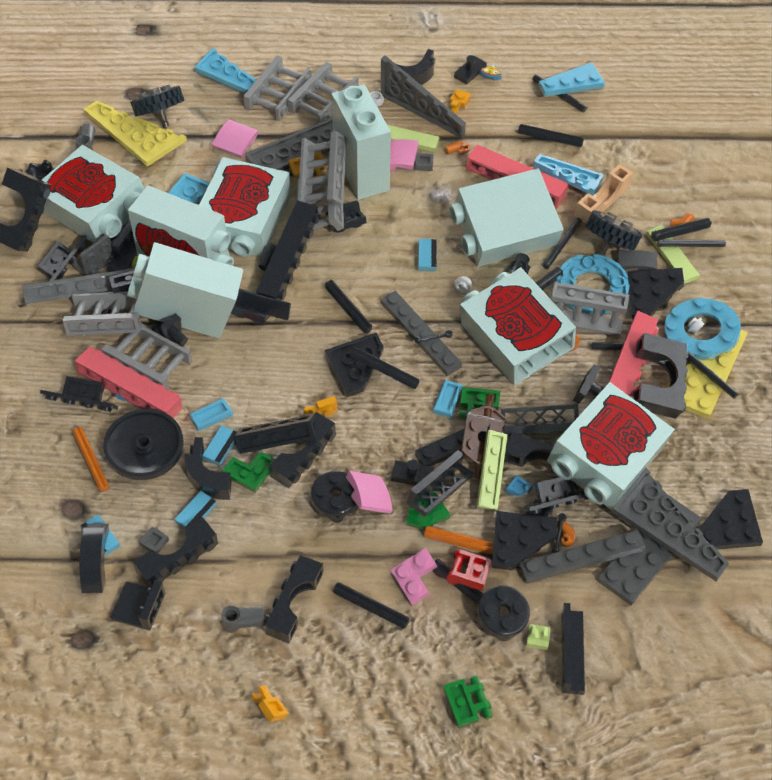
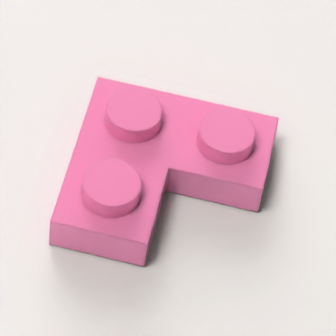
M426 548L391 569L412 606L430 595L420 578L437 567Z

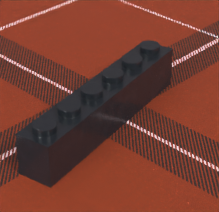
M299 200L296 201L256 290L257 294L279 300L285 299L286 288L293 281L294 270L298 269L300 257L307 248L306 243L308 239L312 238L313 227L315 224H318L320 219L316 205Z

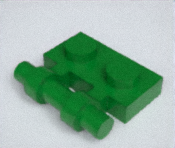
M462 387L460 407H466L468 410H460L459 418H466L468 411L485 405L487 393L494 394L493 408L499 410L500 391Z
M478 676L470 678L472 684L470 686H466L464 679L443 685L444 693L458 728L479 722L477 714L479 712L483 713L486 720L493 717L491 703L485 697V688L483 683H480ZM470 695H476L479 703L473 704Z

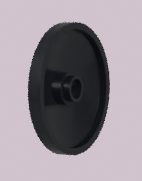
M139 409L122 415L112 423L105 434L103 449L108 464L116 473L132 480H149L167 473L177 464L183 453L184 439L182 430L173 417L155 409Z

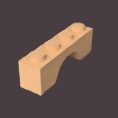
M620 164L615 167L596 194L592 196L588 193L577 203L575 217L580 218L586 224L593 210L603 213L630 187L633 172Z

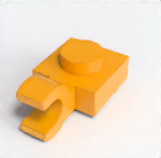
M456 89L450 98L451 111L457 114L460 107L465 109L471 99V93Z
M335 396L317 401L315 406L305 407L304 415L318 412L324 417H329L338 413Z
M265 685L259 686L257 689L260 691L261 696L259 693H255L251 697L254 702L259 703L258 706L269 722L285 719L289 713L278 697H272Z

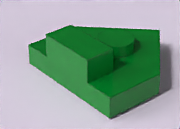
M431 492L432 496H438L437 493ZM419 502L424 508L429 506V502ZM443 502L426 517L410 506L406 525L425 530L427 526L433 527V525L441 521L444 522L450 519L451 515Z

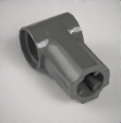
M84 123L80 127L79 135L75 139L77 149L84 145L93 150L95 127L90 125V123Z
M228 606L222 611V626L227 632L233 633L240 628L263 626L264 624L262 606L239 609L235 606ZM230 617L236 618L234 621L227 620Z

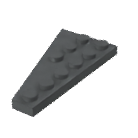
M384 55L381 58V94L384 98L459 138L465 135V121L387 56Z
M645 468L612 508V513L717 582L729 563L713 544L708 543L703 537L699 528L696 529L691 523L689 516L671 496L666 494L662 489V485L655 481L650 475L651 472Z

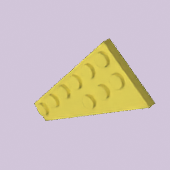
M95 101L84 108V113L147 167L187 141L185 135H176L172 130L161 129L157 124L139 117H131L127 112L123 111L121 113L114 110V107L99 101Z
M740 331L738 343L728 353L724 352L713 359L699 360L726 382L748 332ZM689 363L686 366L688 372L685 378V385H687L684 395V402H686L685 410L709 420L722 389L693 364ZM670 381L663 388H668Z

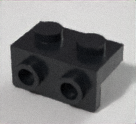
M356 200L343 204L344 229L337 231L333 225L329 224L328 226L333 232L340 233L348 228H358L362 224L367 223L366 216L360 211L359 202Z

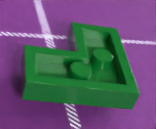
M260 451L252 463L247 465L232 457L222 472L231 473L232 481L256 493L269 476V466L275 458Z

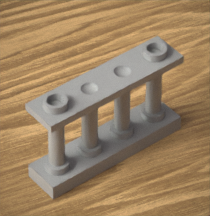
M276 56L244 95L245 108L251 110L254 105L259 104L276 112V121H280L288 112V99L311 77V68L308 67L301 74L285 68L282 57ZM283 73L298 80L293 84L277 77ZM271 84H277L290 90L287 94H284L269 87ZM268 94L282 101L277 105L261 97Z
M326 62L288 99V112L295 114L299 109H303L316 116L318 123L332 117V100L329 101L315 93L320 89L331 95L334 92H338L325 85L329 80L343 86L342 90L350 86H359V77L355 76L348 82L334 75L332 64ZM312 99L325 107L319 111L306 104V102Z
M338 131L331 132L330 141L318 144L302 138L297 200L311 204L313 201L327 199L335 205H343L346 136ZM330 149L329 158L314 161L315 151ZM329 165L328 175L313 177V168ZM328 182L327 192L312 194V185Z
M297 180L296 188L297 198L299 192V180ZM328 182L312 185V191L328 185ZM322 200L311 202V204L317 203ZM328 201L326 205L318 207L319 214L328 212V216L320 220L318 224H315L313 230L329 224L333 225L337 231L344 229L343 205H335Z
M554 282L551 300L556 302V306L576 326V329L621 336L623 319L618 318L620 313L626 314L629 294ZM564 303L575 305L574 311L563 309ZM582 307L594 308L593 314L581 312ZM601 310L612 311L611 317L600 316Z
M128 291L72 294L76 312L74 316H64L63 318L67 336L141 332L142 327L138 313H133L137 299L128 297ZM104 309L112 310L111 314H101ZM120 309H130L129 313L119 314ZM94 310L93 315H83L84 311Z
M142 323L141 332L129 333L117 347H111L106 344L102 348V352L106 356L115 358L119 363L126 367H131L135 372L147 376L149 380L161 384L167 390H169L167 377L181 361L189 365L192 363L191 353L188 348L177 345L146 328ZM136 336L145 340L131 356L122 353ZM151 344L160 348L147 364H141L137 361ZM166 353L175 356L162 372L158 373L152 370Z

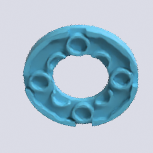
M582 254L567 260L560 268L563 271V276H558L556 280L558 283L575 285L577 277L591 272L604 276L610 284L609 291L628 294L630 286L627 279L628 275L622 266L616 261L598 254L584 257ZM566 304L568 307L574 310L575 305ZM582 307L581 312L593 314L594 308ZM601 310L600 315L608 314L612 311Z
M697 298L685 301L674 307L665 320V337L686 343L687 350L697 359L701 360L713 359L719 354L728 353L736 346L740 338L741 324L736 312L723 302L713 299ZM697 315H708L718 321L719 325H721V331L712 339L697 340L686 334L684 324L688 319H693Z

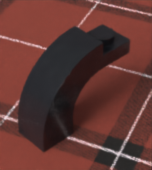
M428 49L423 59L416 65H396L420 85H423L434 75V64L436 61L434 50Z
M195 437L194 445H190V454H185L184 456L189 481L198 492L202 491L213 499L230 500L232 487L231 473L214 472L207 469L203 465V437Z
M95 522L88 524L87 528H83L80 546L81 593H103L106 583L104 553L109 533V524Z

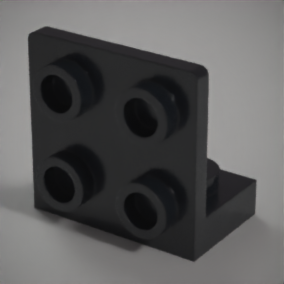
M154 580L152 587L125 582L112 612L111 620L151 631L166 594L163 582Z

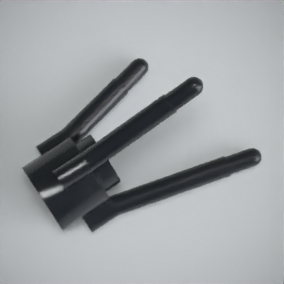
M524 253L517 254L515 260L511 262L505 272H510L511 274L517 269L522 268L528 274L531 268L528 265L530 261L529 256Z

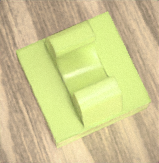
M529 624L526 647L548 650L551 627Z

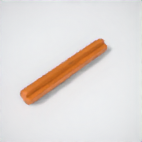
M74 428L72 431L99 491L104 492L108 490L109 484L83 428Z
M427 526L425 529V538L493 555V542Z

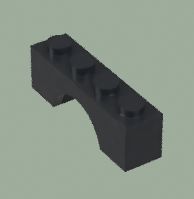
M318 412L314 414L315 421L313 422L316 438L309 440L306 447L299 452L292 454L280 453L269 466L270 477L287 488H290L293 483L296 484L299 481L303 471L311 467L314 458L317 455L320 456L326 444L332 442L336 436L335 423Z
M512 433L505 450L504 462L523 467L532 460L541 459L547 461L554 445L540 439L536 440L526 437L523 434Z
M203 517L186 527V541L178 551L172 554L161 555L150 550L133 561L135 571L147 587H152L154 580L163 582L170 575L177 574L182 567L188 563L195 562L199 556L205 552L212 551L218 544L217 534Z
M302 555L299 556L297 562H293L290 569L291 574L288 579L284 580L281 587L282 592L280 596H276L272 607L274 609L271 615L267 614L263 624L266 635L290 644L298 627L297 616L290 609L292 600L301 592L316 590L324 573L323 563Z

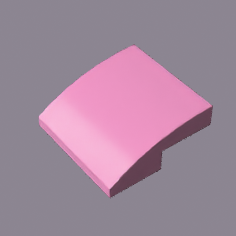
M228 120L218 132L212 146L243 158L248 147L253 145L259 131Z
M391 140L390 171L396 172V167L413 170L419 141Z
M349 471L346 478L355 489L351 497L360 509L391 513L393 511L389 492L380 476Z

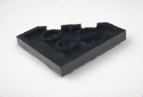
M670 268L627 272L630 285L629 296L632 319H634L637 311L653 316L655 311L660 306L663 307L677 290H681L684 287L683 269Z
M377 332L325 350V356L346 397L363 392L375 370L350 357V352L353 347H357L380 359L384 346Z
M749 489L728 491L699 527L703 537L709 544H713L717 550L761 546L763 543Z
M496 511L492 568L514 570L522 561L529 559L539 552L543 546L556 540L557 518Z

